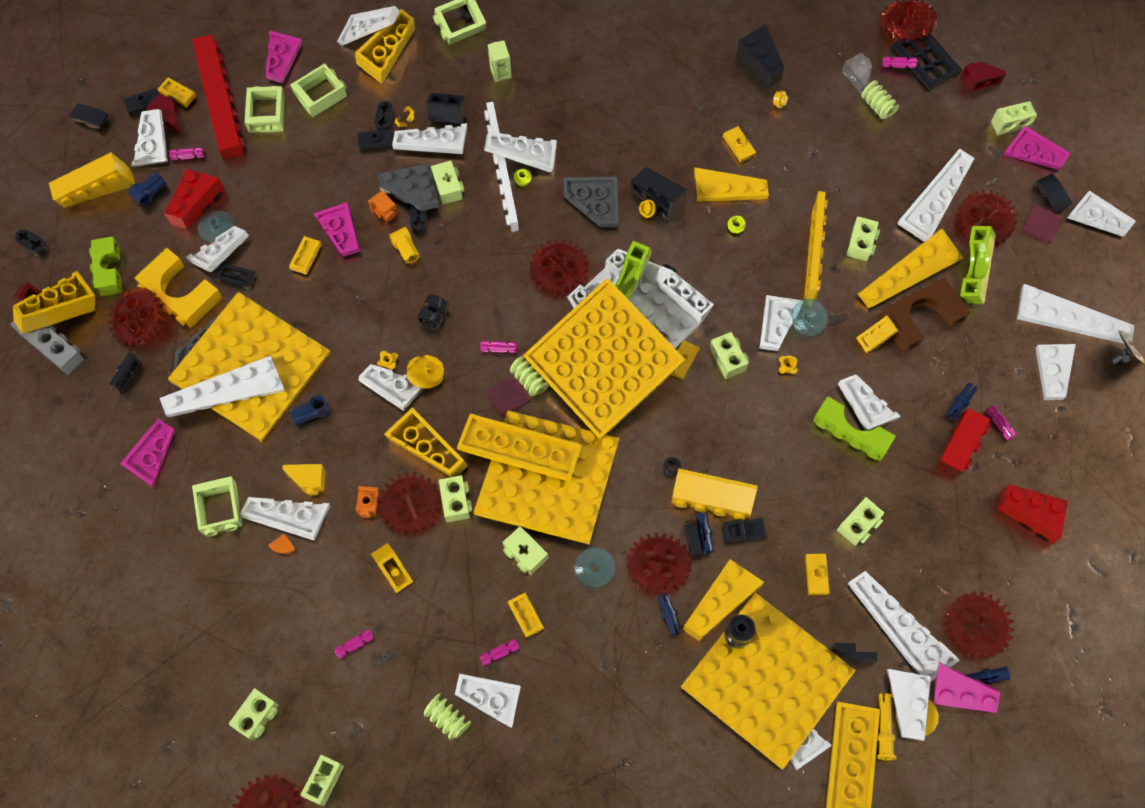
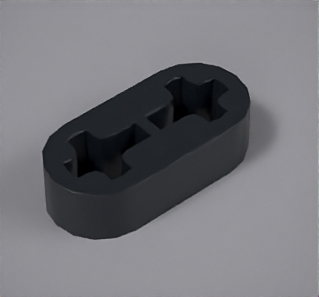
M382 101L378 104L375 116L376 130L391 129L394 109L389 101Z
M411 204V230L415 234H423L427 230L428 211H420V214H417L418 209ZM418 220H420V222H421V225H420L419 228L416 227L417 224H418Z
M21 229L15 234V240L18 244L32 254L42 256L48 251V245L45 241L31 231ZM23 237H26V238L28 237V238H29V241H27V240H25V239H22V238H23ZM36 244V245L41 246V247H40V248H35L34 245Z
M684 521V530L691 558L702 556V550L695 521Z

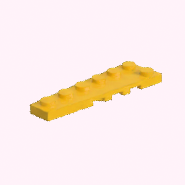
M940 229L857 294L867 308H871L961 260L963 256L945 231Z

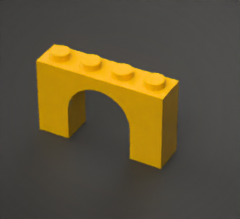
M166 248L135 277L138 282L137 287L144 294L148 292L150 294L149 297L156 304L161 303L163 305L162 308L169 315L173 313L176 316L175 319L184 326L186 324L192 328L223 297L218 289L206 279L184 297L174 298L166 295V287L169 281L185 267L180 258Z

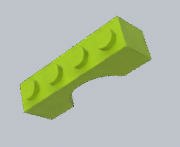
M972 226L969 242L971 251L970 267L967 276L963 278L960 294L965 303L984 304L996 237L991 226Z
M635 241L632 242L627 252L621 274L615 284L629 301L651 257L650 247Z
M827 396L813 420L816 425L831 431L835 437L848 441L852 447L865 451L869 457L881 461L896 436L880 426L870 431H860L853 428L845 418V406Z

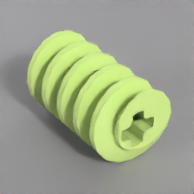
M874 80L864 89L862 98L866 100V103L875 110V113L881 119H887L898 110L899 104L894 106L896 100H890L892 96L890 94L886 95L887 91L882 90L883 86L878 85V81Z
M521 356L514 361L510 372L519 380L521 385H524V389L529 391L530 396H537L543 393L550 385L548 382L544 383L545 379L542 376L539 378L540 374L537 371L534 372L536 369L530 366L531 364L528 361H525L524 356Z
M438 694L427 705L424 716H431L430 721L432 723L437 721L436 727L438 729L443 727L442 733H449L448 738L453 740L465 732L471 721L464 724L465 716L457 718L459 710L451 712L453 705L450 704L445 707L447 699L444 698L439 701L438 699L441 694Z

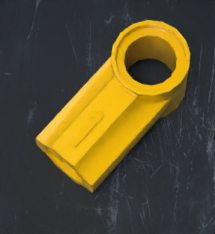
M403 227L389 234L393 246L399 250L406 264L416 262L420 254L414 246L407 228Z

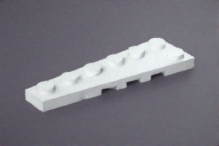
M959 149L901 217L898 225L923 242L931 237L974 158Z
M1027 284L1022 286L1017 319L1124 344L1118 332L1121 331L1130 343L1133 342L1134 325Z
M269 356L161 397L160 401L166 416L172 417L195 412L196 410L208 409L219 404L226 405L237 400L244 401L255 396L262 397L280 393L285 390L272 358Z
M866 571L848 583L917 674L931 676V682L936 678L938 662L950 668L960 661L945 645L938 642L928 629L922 627L911 613L906 612L899 605V602L889 595Z

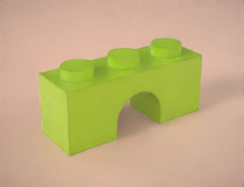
M114 237L91 240L89 253L92 258V263L90 264V270L93 274V279L91 280L92 289L100 297L122 293L120 274L115 268L107 269L109 264L120 261L119 244Z

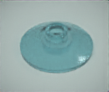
M211 211L200 219L198 233L203 240L214 243L216 237L234 226V222L226 212Z
M805 299L795 305L792 311V321L795 328L801 334L806 336L818 335L827 325V312L818 301ZM805 316L809 318V322L806 321Z
M597 547L588 548L577 557L575 572L583 584L590 587H601L612 579L615 573V562L611 554L606 550ZM593 566H597L599 570L597 572H593L591 568Z

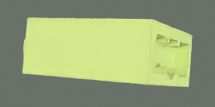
M454 0L435 8L434 22L440 26L441 36L444 41L447 40L449 45L486 29V21L475 0ZM466 5L475 24L451 33L442 14Z
M326 64L321 65L290 84L294 96L312 118L347 97L345 83L342 79L338 80L335 71L332 68L329 69ZM327 79L335 89L313 102L305 92Z
M282 86L247 88L245 125L248 132L284 131L285 94ZM277 99L276 116L253 117V100Z
M231 476L192 485L198 530L203 535L214 536L220 531H235L237 527L243 526L237 484ZM230 491L234 519L207 525L204 497Z

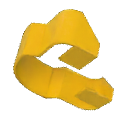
M408 106L405 107L404 112L409 110L410 114L406 120L411 124L415 118V111ZM400 117L395 118V123L400 128L408 126L404 121L398 122Z

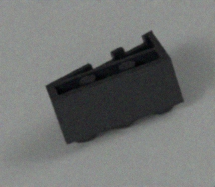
M766 24L739 40L738 56L768 88L782 80L784 65Z
M645 167L631 180V190L644 201H654L656 210L667 220L671 221L685 208L687 189L652 169Z

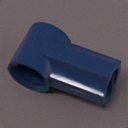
M155 172L141 184H133L129 188L128 194L140 206L144 207L152 201L153 195L166 186L167 183L158 172Z
M316 395L309 402L290 409V414L295 425L298 426L316 417H326L330 413L331 408L323 396ZM323 404L322 408L316 409L318 405Z

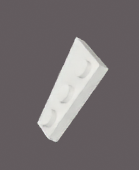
M160 109L143 111L138 128V141L134 149L136 151L135 157L131 164L133 168L168 163L162 111Z
M233 226L216 237L214 243L209 246L203 245L200 247V252L195 255L189 254L186 256V259L190 263L212 272L249 235L245 230Z
M766 295L759 348L779 350L803 304V300Z
M887 669L901 737L924 741L931 676Z
M459 674L455 696L512 728L521 686Z

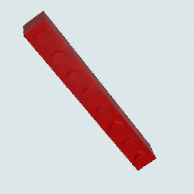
M212 34L192 39L219 152L223 160L244 155L242 148L245 147L243 138L239 136V133L242 132L239 123H236L235 120L238 119L236 110L232 108V105L235 104L232 95H229V91H231L230 84L225 80L228 75L225 67L222 68V64H224L222 54L218 52L221 51L218 40H214Z

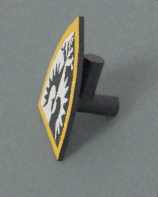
M1118 331L1127 348L1112 357V362L1115 365L1122 360L1129 362L1130 355L1132 354L1139 363L1145 364L1144 358L1124 334Z

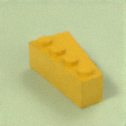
M402 9L399 10L396 16L397 19L392 25L378 30L355 52L356 64L381 84H383L415 31L414 18Z
M109 153L50 182L49 186L53 201L66 208L130 188L135 184L131 168L114 154Z
M76 271L68 279L63 278L59 280L57 285L51 288L49 286L44 288L42 293L37 296L32 295L13 305V319L22 334L95 311V295L79 272Z
M413 407L384 434L391 442L449 477L459 476L468 467L467 463Z
M730 559L686 622L683 630L699 642L702 641L755 592L761 589L764 582Z

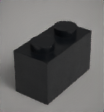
M431 92L426 102L428 120L462 124L467 114L465 96Z

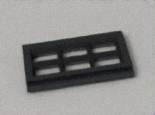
M925 27L896 41L891 46L900 57L910 59V57H917L921 54L929 63V65L922 68L917 62L916 68H910L928 90L939 86L962 72L959 65ZM921 37L928 47L921 49L914 40ZM910 42L918 52L911 55L904 45ZM931 49L939 59L932 62L924 52ZM942 61L950 71L943 74L936 64ZM932 67L940 77L933 80L925 70Z

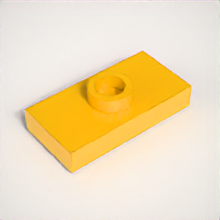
M169 77L157 89L160 94L165 97H171L176 103L185 108L197 96L194 91Z
M739 126L723 133V138L740 163L756 156V151Z
M304 236L289 268L307 275L322 245L321 241Z
M885 316L856 337L866 353H870L899 332L889 316Z
M683 340L677 351L686 361L671 374L682 381L700 351L699 347Z
M806 554L808 595H829L826 554Z
M526 592L507 601L526 639L544 630V626Z

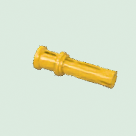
M885 693V696L879 694L880 734H878L877 741H879L877 759L894 761L897 760V756L894 755L896 737L893 734L892 694Z

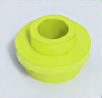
M519 169L514 173V181L519 186H526L530 183L532 177L528 170Z
M733 216L729 219L727 226L731 232L741 233L744 231L746 223L741 216Z

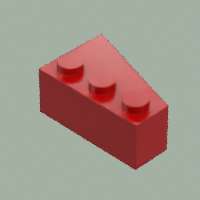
M186 169L164 213L170 224L188 229L202 214V210L208 204L211 205L214 201L213 198L219 192L222 193L225 190L220 178Z
M969 408L962 413V418L958 426L955 427L954 433L939 462L959 472H963L964 469L968 470L972 463V459H970L972 453H977L982 444L979 441L982 434L986 435L991 427L988 424L989 418Z
M1008 484L1001 491L998 510L1017 522L1027 525L1031 528V531L1041 534L1049 539L1050 543L1054 544L1062 538L1068 501Z

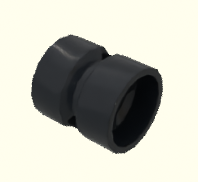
M430 294L426 297L423 304L424 308L420 310L417 320L428 328L439 329L443 316L448 310L449 303L437 295Z
M747 615L734 616L725 629L724 637L727 644L736 649L747 646L755 634L756 627L754 621Z

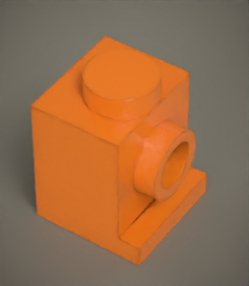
M380 191L368 200L370 210L375 212L379 218L383 217L386 222L394 219L398 214L396 204L383 191Z
M358 486L356 512L361 517L371 518L372 516H378L381 493L377 487ZM364 500H370L368 504H364Z

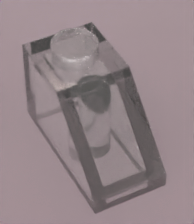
M863 53L846 60L842 69V73L861 96L864 89L868 86L872 68L871 61Z

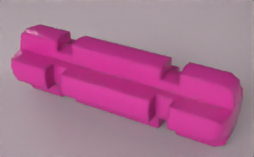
M883 57L882 65L883 67L906 68L909 66V68H916L917 58Z
M203 147L169 151L171 160H179V158L192 159L195 156L197 158L205 157Z
M483 340L481 341L480 349L482 352H489L491 350V352L506 353V351H509V353H516L517 342L491 341L490 343Z
M996 405L987 408L986 413L989 417L993 418L991 420L998 429L1004 432V437L1007 440L1015 437L1016 431L1009 427V422L1002 413L998 412L999 409Z
M367 629L361 633L362 635H357L344 642L343 646H337L334 649L337 657L343 658L347 655L346 653H351L362 647L365 642L372 641L374 637L371 631Z
M512 639L506 645L504 643L491 649L489 653L481 654L482 664L486 666L492 663V660L496 661L509 655L511 651L513 653L519 650V645L516 639Z

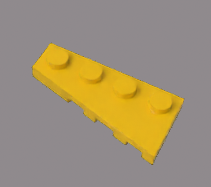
M694 168L697 202L768 199V184L765 179Z

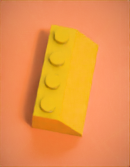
M678 468L671 503L680 508L688 506L699 512L710 511L714 512L717 516L729 515L733 516L736 520H749L757 485Z

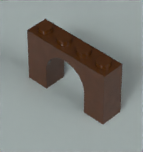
M944 277L940 280L935 279L931 281L925 288L919 287L908 297L907 295L902 296L893 305L891 303L887 304L882 308L879 319L881 320L885 316H889L899 330L892 337L903 353H906L919 346L924 338L911 319L910 310L913 307L925 305L934 308L950 328L965 321L971 312Z

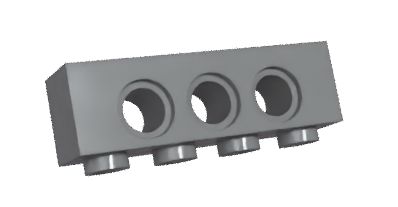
M14 321L10 324L23 338L67 375L84 360L79 354L82 351L75 344L70 346L67 343L69 340L62 333L57 335L55 333L56 329L52 325L22 334Z

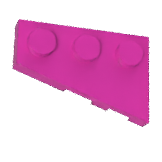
M269 31L270 42L268 43L269 53L266 77L268 80L283 83L302 45V40Z
M1024 126L1003 155L1059 170L1071 153Z
M347 202L313 213L343 257L360 252L350 206Z
M158 418L120 464L153 488L175 430Z
M938 662L932 695L933 704L997 713L1000 698L998 689L977 679L974 680L962 672L953 670L945 664Z

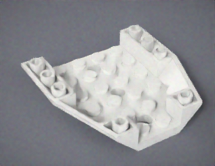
M617 249L606 259L605 268L585 287L579 285L568 296V300L573 308L606 278L614 285L616 284L627 252ZM648 261L630 299V302L666 337V340L675 349L701 325L714 306L712 302L674 271Z

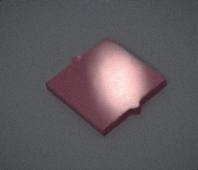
M1035 205L1023 231L1035 236L1036 239L1039 238L1051 244L1063 217L1052 213L1051 210H1045Z
M515 376L486 391L492 401V406L496 407L501 417L505 416L507 411H514L531 401L524 390V386H521Z

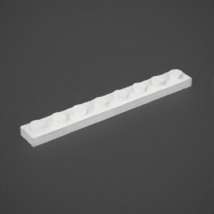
M488 102L486 103L487 110H484L485 120L490 123V125H487L488 133H500L494 103ZM493 154L494 164L499 167V169H496L497 179L502 182V184H499L500 194L505 197L502 200L503 209L508 211V215H505L506 224L511 226L512 232L519 231L505 157Z

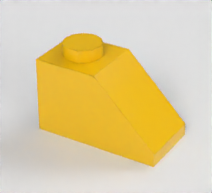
M322 464L283 465L282 469L286 475L304 493L308 495L324 493L326 470Z
M388 543L371 553L396 593L413 582Z

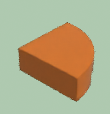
M285 534L268 545L271 550L280 554H291L297 551Z

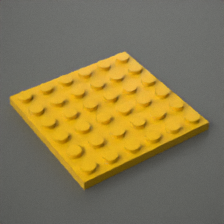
M608 278L523 355L600 440L686 361Z
M238 292L169 376L168 380L180 389H185L271 356L285 391L211 407L212 410L263 442L329 356L330 350Z
M507 411L504 423L582 445V449L571 482L491 460L474 509V515L590 545L619 438L605 435L600 440L589 430Z
M755 592L738 614L747 615L755 623V634L748 645L740 649L732 648L725 641L723 633L681 685V688L783 770L856 670Z

